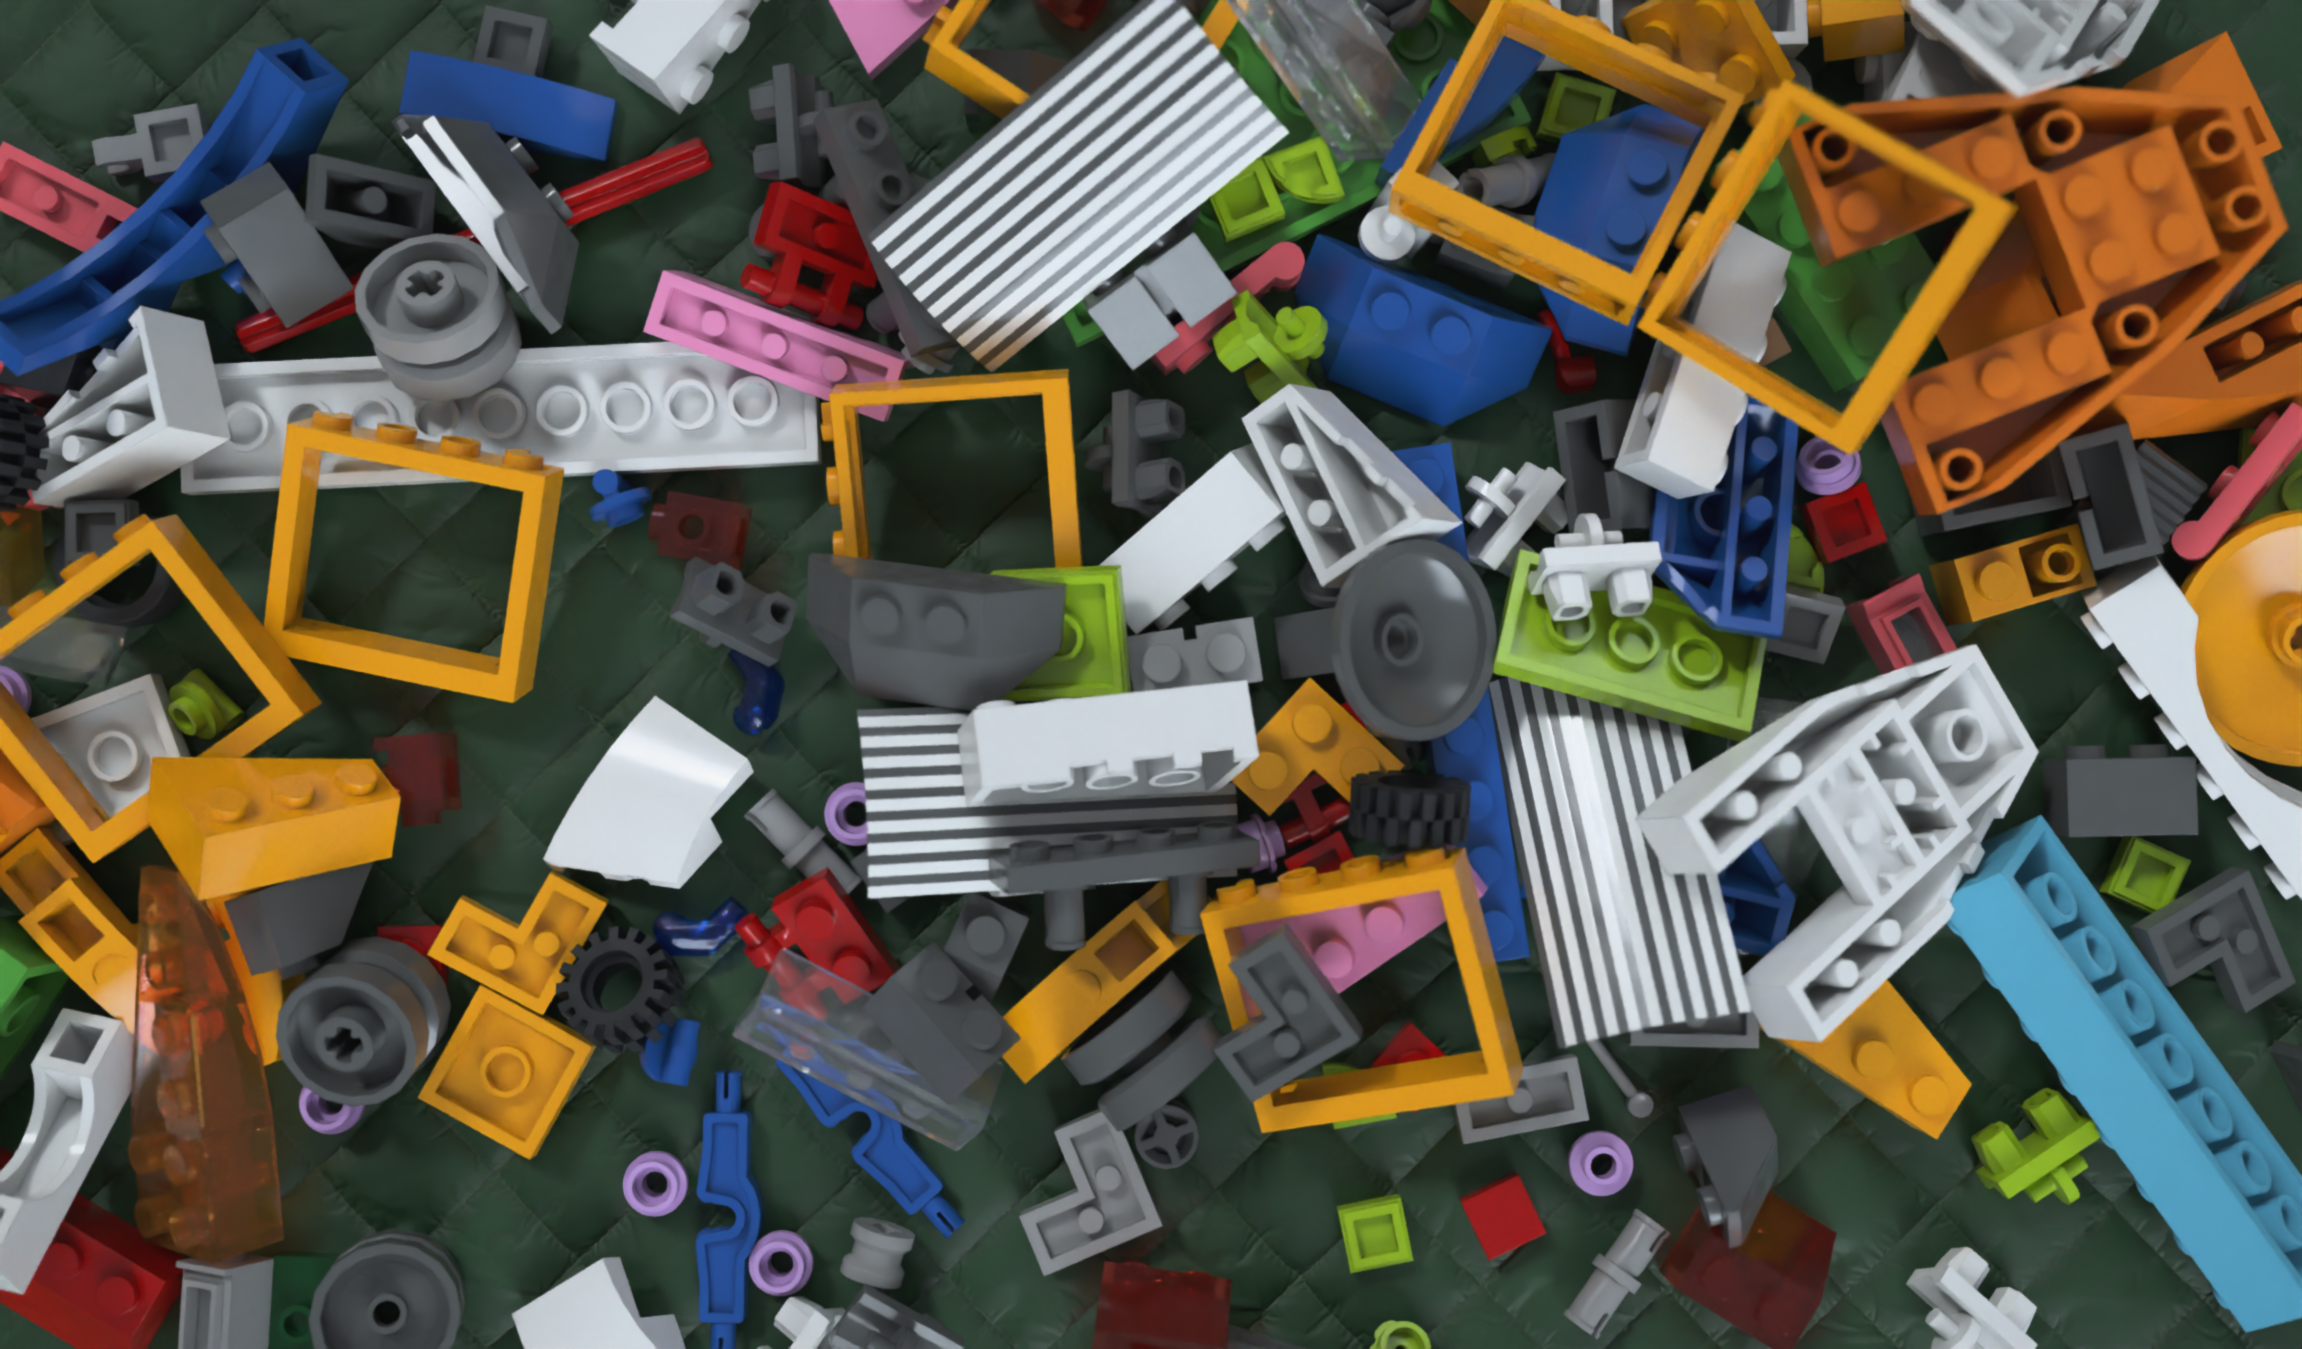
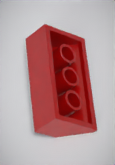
M0 1147V1171L14 1155ZM77 1193L24 1294L0 1289V1303L76 1349H147L182 1291L183 1269L176 1268V1261L187 1258Z

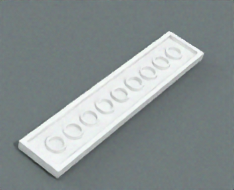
M672 342L520 349L514 365L496 384L471 397L446 402L416 399L397 389L383 370L377 356L214 364L231 439L180 467L181 493L188 495L280 491L287 424L313 417L314 410L331 414L347 413L354 416L353 425L377 430L378 423H396L418 429L417 438L439 443L441 442V436L471 438L481 442V451L503 456L506 449L530 450L532 455L544 457L543 464L565 468L563 477L594 476L596 472L602 469H609L617 474L818 465L822 464L819 398ZM322 451L318 489L473 481Z

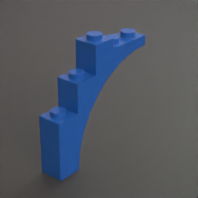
M302 37L256 49L235 92L209 131L180 167L139 209L104 239L60 270L23 291L0 301V361L16 376H19L97 345L101 348L116 350L134 329L128 319L140 306L169 312L182 282L227 266L203 231L214 224L200 201L268 162L272 164L295 196L309 168V155L316 153L349 79Z

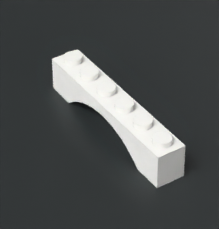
M2156 555L2127 562L2096 582L2097 586L2081 591L2090 610L2080 617L2102 649L2114 643L2127 662L2117 668L2138 699L2141 700L2151 694L2164 712L2154 719L2173 747L2179 750L2185 745H2189L2200 761L2196 765L2197 779L2214 801L2223 795L2227 797L2237 811L2227 817V819L2247 848L2252 850L2262 845L2273 862L2266 865L2264 869L2282 896L2288 900L2298 895L2302 900V792L2263 774L2237 755L2213 728L2207 718L2197 686L2195 641L2198 615Z

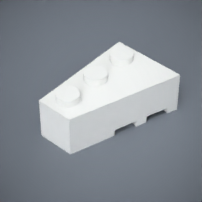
M630 0L635 5L613 29L604 22H601L589 36L618 73L680 115L688 103L694 105L706 94L714 77L711 71L724 52H734L743 42L750 27L748 19L761 0Z
M140 306L128 319L134 329L117 349L103 348L92 361L98 371L79 392L67 390L43 418L46 427L38 432V434L49 437V448L40 449V458L48 459L46 470L37 469L35 476L42 481L37 491L31 490L35 504L64 508V501L123 500L231 439L204 321Z
M1289 383L1242 418L1244 426L1321 587L1342 588L1357 564L1380 546L1408 539L1436 541L1463 523L1331 391Z
M1251 443L1230 451L1099 565H1121L1126 623L1136 635L1153 624L1160 631L1167 629L1190 609V606L1184 600L1188 595L1201 585H1203L1208 593L1238 569L1232 561L1234 557L1249 545L1256 552L1259 551L1286 528L1280 520L1287 515L1254 444Z

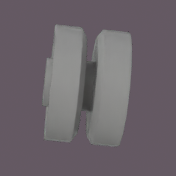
M436 233L408 238L378 255L364 269L356 286V312L367 335L374 343V351L383 370L397 389L416 399L446 402L471 397L496 384L515 363L522 345L520 324L513 305L506 296L505 285L498 266L483 246L463 236Z

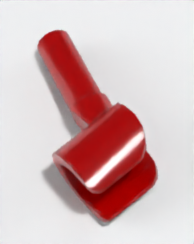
M1551 310L1541 311L1537 314L1539 322L1553 328L1548 342L1553 350L1552 354L1555 359L1554 375L1557 388L1567 394L1591 391L1593 388L1592 384L1597 381L1593 356L1588 354L1571 357L1569 345L1564 340Z

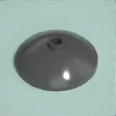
M1400 540L1378 547L1364 557L1352 570L1340 591L1333 613L1331 654L1337 681L1343 695L1354 712L1372 729L1388 737L1400 740L1423 741L1441 737L1460 726L1472 714L1483 698L1492 676L1497 643L1496 623L1492 604L1480 577L1459 553L1446 545L1431 540Z

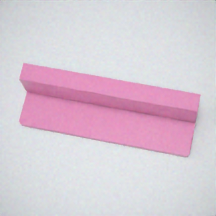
M662 271L643 332L826 401H829V393L836 384L902 380L906 369L914 368L910 360L906 359L901 352L834 327H825L811 321L808 317L784 308L779 309L762 302L760 299L685 271ZM893 405L858 407V413L885 422L889 420Z

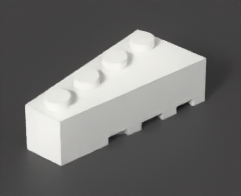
M1247 680L1078 699L1060 698L1016 705L1008 700L990 701L977 706L976 710L970 713L957 730L966 807L1215 795L1259 757Z

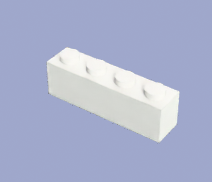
M1736 223L1680 317L1758 363L1767 347L1765 333L1773 309L1781 300L1786 289L1787 280L1784 275L1792 252ZM1657 339L1614 469L1676 499L1714 492L1715 486L1721 481L1727 470L1728 455L1726 452L1734 428L1742 419L1747 409L1748 396L1746 392Z

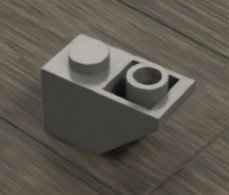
M1751 1084L1678 1107L1680 1134L1672 1136L1673 1148L1682 1171L1685 1174L1694 1171L1701 1187L1696 1189V1196L1705 1222L1709 1227L1719 1225L1729 1249L1743 1244L1778 1174L1777 1135Z

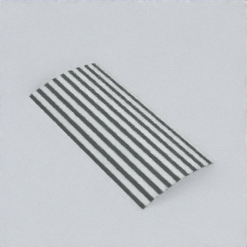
M1143 0L868 234L867 237L927 311L956 341L992 373L1289 132L1246 85L1179 0Z
M1509 677L1490 682L1488 688L1505 798L1558 1048L1561 1049L1587 1041L1660 1025L1751 1012L1717 874H1668L1634 820L1635 817L1677 781L1692 772L1681 726Z
M949 707L856 710L860 732L866 799L868 898L1001 890L990 881L989 855L1010 853L1009 845L1021 841H1044L1049 843L1050 848L1073 846L1074 837L1086 834L1110 835L1113 837L1114 842L1136 839V831L1144 828H1171L1175 830V835L1197 833V825L1208 821H1229L1238 825L1236 785L1232 781L1227 783L1215 795L966 807L957 730L972 710ZM1237 869L1214 871L1207 878L1237 876ZM1159 877L1115 883L1165 881L1168 880V877Z

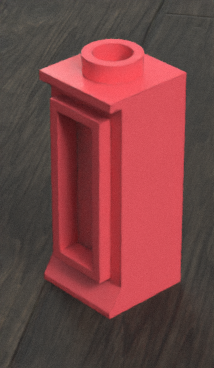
M1919 573L1899 577L1888 583L1890 588L1871 598L1854 601L1845 608L1881 675L1957 649L1926 593Z

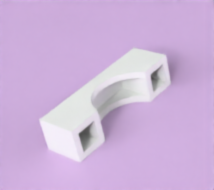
M63 1008L31 1064L35 1088L31 1118L17 1151L8 1164L0 1171V1289L24 1294L149 1058L148 1053L121 1020Z

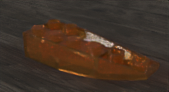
M152 865L141 868L138 898L139 924L130 1114L132 1138L128 1144L129 1160L136 1171L139 1200L135 1204L134 1218L136 1226L142 1234V1241L204 1261L216 1263L284 1240L273 1112L262 1053L242 985L221 932L205 900L197 899L179 869Z

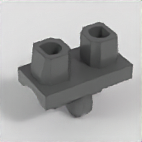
M790 63L772 66V80L749 88L750 112L754 120L763 125L776 124L777 142L758 145L753 151L754 174L758 179L768 183L782 181L810 193L818 192L827 183L825 158H828L813 123V119L824 108L834 107L833 92L821 90L820 78L798 73L795 71V66Z
M1129 389L1112 393V426L1103 428V445L1091 447L1085 451V467L1089 470L1103 473V490L1112 492L1113 505L1136 510L1139 512V517L1144 519L1154 518L1161 512V503L1176 499L1185 491V472L1181 463L1170 457L1161 459V442L1181 439L1185 433V411L1183 407L1168 399L1147 400Z
M695 556L686 564L683 585L672 606L669 617L699 631V641L712 649L717 648L722 643L770 667L779 660L785 637L791 630L798 606L796 600L779 591L768 594L750 585L743 579L741 571L723 562L714 566Z
M865 1283L830 1333L829 1344L838 1349H963L964 1338L945 1328L944 1323L926 1313L920 1314L891 1298L890 1293L885 1290L869 1286Z

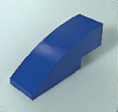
M1504 36L1438 162L1456 153L1485 130L1519 95L1542 64L1546 55ZM1451 57L1381 164L1375 179V183L1384 188L1388 180L1403 167L1458 64Z
M410 50L399 113L488 122L504 143L516 137L526 151L607 164L618 102L609 97L540 77L467 60Z

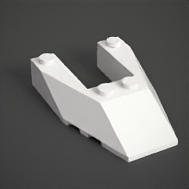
M1901 0V8L1910 14L1911 22L1919 33L1929 40L1941 41L1959 56L1963 68L1974 80L1984 85L1991 84L1999 92H2007L2010 96L2019 98L2119 66L2129 56L2160 0Z
M1977 644L1966 645L1807 701L1677 781L1635 817L1634 820L1668 874H1718L1795 805L1798 807L1842 880L1843 885L1742 978L1749 1006L1768 1037L1821 1042L1949 921L1955 910L1950 900L1964 874H1974L1985 854L1980 844L1993 819L2004 818L2039 752Z

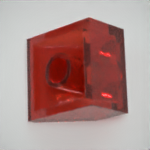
M1769 1191L1743 1244L1729 1249L1719 1225L1709 1227L1698 1206L1659 1269V1272L1676 1289L1771 1349H1793L1821 1304L1837 1233Z
M1104 1261L1091 1349H1226L1232 1279L1213 1277L1203 1271H1187L1183 1273L1155 1269L1134 1261L1123 1263Z

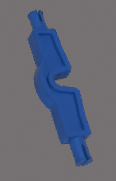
M774 1006L755 1025L759 1026L782 1052L775 1060L776 1065L796 1086L819 1121L826 1127L833 1128L840 1121L847 1119L853 1112H865L870 1117L872 1125L871 1129L862 1135L859 1142L851 1150L855 1162L886 1188L908 1214H915L921 1209L943 1234L945 1239L952 1235L954 1229L957 1230L965 1222V1219L958 1214L939 1192L944 1185V1179L905 1136L904 1122L894 1101L875 1083L863 1077L851 1075L813 1031H806L800 1036L795 1028L779 1012L777 1007Z
M729 1070L715 1071V1109L710 1110L703 1117L702 1156L696 1192L699 1200L703 1203L711 1202L716 1205H725L732 1208L736 1215V1221L734 1225L706 1227L697 1235L695 1246L699 1276V1320L703 1323H711L710 1349H736V1323H741L746 1318L749 1308V1256L762 1234L765 1207L761 1188L751 1173L753 1115L749 1110H741V1075H743V1071L733 1070L729 1073Z

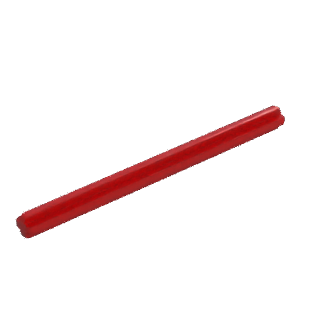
M693 138L558 192L574 214L564 223L569 227L710 170L713 166V161L702 138ZM470 228L454 234L455 236H463L482 246ZM363 271L347 277L354 287L353 290L288 328L285 327L273 308L261 314L259 312L237 321L235 330L242 346L247 352L255 353L356 312L355 289Z

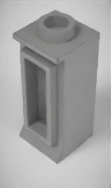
M228 1242L207 1245L205 1247V1255L176 1261V1268L183 1269L178 1349H268L274 1258L247 1254V1245Z

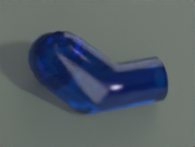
M732 649L727 655L746 680L740 706H737L733 712V721L741 732L748 735H756L762 730L769 729L778 719L785 692L784 679L774 664L768 667Z
M730 896L704 921L686 919L683 915L678 914L677 911H667L657 917L652 930L653 935L657 938V942L670 956L710 957L737 934L734 929L735 925L750 913L738 900Z

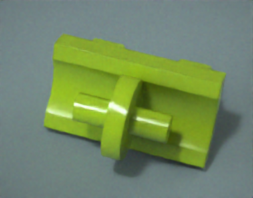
M1248 290L1231 299L1237 318L1211 336L1217 357L1223 365L1233 373L1258 357L1261 359L1260 362L1244 371L1248 387L1261 404L1289 383L1318 389L1306 376V370L1309 365L1308 356L1311 359H1316L1325 350L1323 341L1328 331V324L1324 316L1311 306H1303L1292 310L1290 307H1284L1278 311L1275 320Z
M2050 1088L2041 1089L2025 1100L2021 1106L2036 1131L2020 1142L2008 1124L2001 1121L1989 1124L1971 1137L1979 1159L1984 1165L1975 1172L1986 1188H1996L2007 1199H2010L2024 1189L2027 1196L2034 1203H2037L2053 1192L2067 1205L2080 1198V1193L2072 1178L2088 1168V1164L2078 1152L2100 1138L2093 1119L2086 1114L2076 1111L2059 1092Z

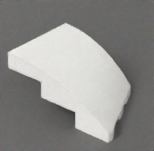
M654 696L619 736L589 776L558 827L543 860L548 867L558 872H564L565 868L600 872L607 879L621 881L643 879L650 885L680 889L722 843L711 818L754 772L746 757L657 696Z
M620 1257L600 1259L512 1313L524 1349H686L674 1314L640 1318Z

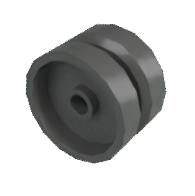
M377 936L352 939L331 951L320 962L321 965L316 967L313 973L307 976L292 991L278 1014L276 1039L285 1065L301 1085L324 1100L348 1106L378 1104L400 1092L448 1029L451 1003L445 981L429 959L405 943Z
M1172 969L1146 984L1117 1006L1062 1055V1062L1080 1085L1098 1083L1118 1069H1121L1101 1091L1098 1101L1099 1109L1117 1132L1126 1130L1174 1099L1218 1057L1214 1052V1048L1218 1039L1224 1035L1208 1015L1195 1016L1173 1030H1168L1189 1009L1192 994Z
M394 1228L364 1236L342 1251L315 1290L309 1315L314 1349H450L455 1342L461 1324L467 1297L462 1269L447 1247L422 1232ZM383 1301H392L398 1305L399 1309L394 1318L381 1314Z

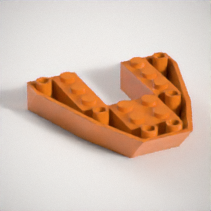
M2227 31L2128 81L2121 89L2238 97L2261 158L2283 148ZM2016 198L2011 203L2018 206V208L1936 332L1949 361L2062 316ZM2302 280L2286 285L2191 332L2177 348L2065 439L2124 423H2129L2133 440L2259 427L2264 419L2273 411L2282 416L2292 402L2302 407Z
M2068 87L2044 89L2019 98L2010 96L2007 92L1854 103L1843 107L1848 112L2001 197L2013 192L2062 315L2059 318L1906 378L1880 419L1918 516L1940 514L2004 489L2177 348L2289 228L2238 97ZM1814 119L1794 127L1777 154L1821 269L1971 209Z

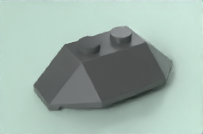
M400 114L393 119L391 123L530 311L551 335L559 330L563 325L579 247L578 240L564 223L574 214L551 183L539 190L529 177L539 167L518 139L513 137L504 143L488 122Z
M812 552L808 557L806 619L857 695L973 711L983 703L1003 698L1062 648L1067 584Z

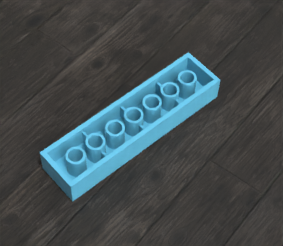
M2039 815L1982 842L1980 845L1985 854L1974 874L1963 875L1950 900L1955 910L1949 921L1946 922L1948 927L1955 934L1963 938L1980 962L1982 972L1987 981L1994 988L1999 989L2019 1016V1021L2025 1034L2032 1041L2037 1042L2057 1069L2058 1077L2064 1088L2078 1098L2095 1122L2097 1132L2102 1141L2109 1148L2116 1151L2134 1176V1181L2140 1194L2147 1201L2154 1204L2172 1229L2174 1239L2179 1248L2186 1255L2193 1258L2211 1283L2214 1296L2221 1306L2231 1311L2246 1333L2302 1318V1175L2043 816Z

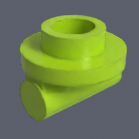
M199 668L188 673L182 681L171 687L169 691V715L174 724L187 735H196L202 739H212L224 729L229 730L234 727L245 715V712Z

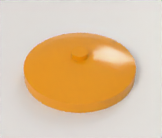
M2302 509L2275 513L2256 519L2222 538L2207 557L2198 560L2180 588L2199 617L2195 641L2197 686L2211 725L2228 745L2244 754L2269 763L2302 767Z

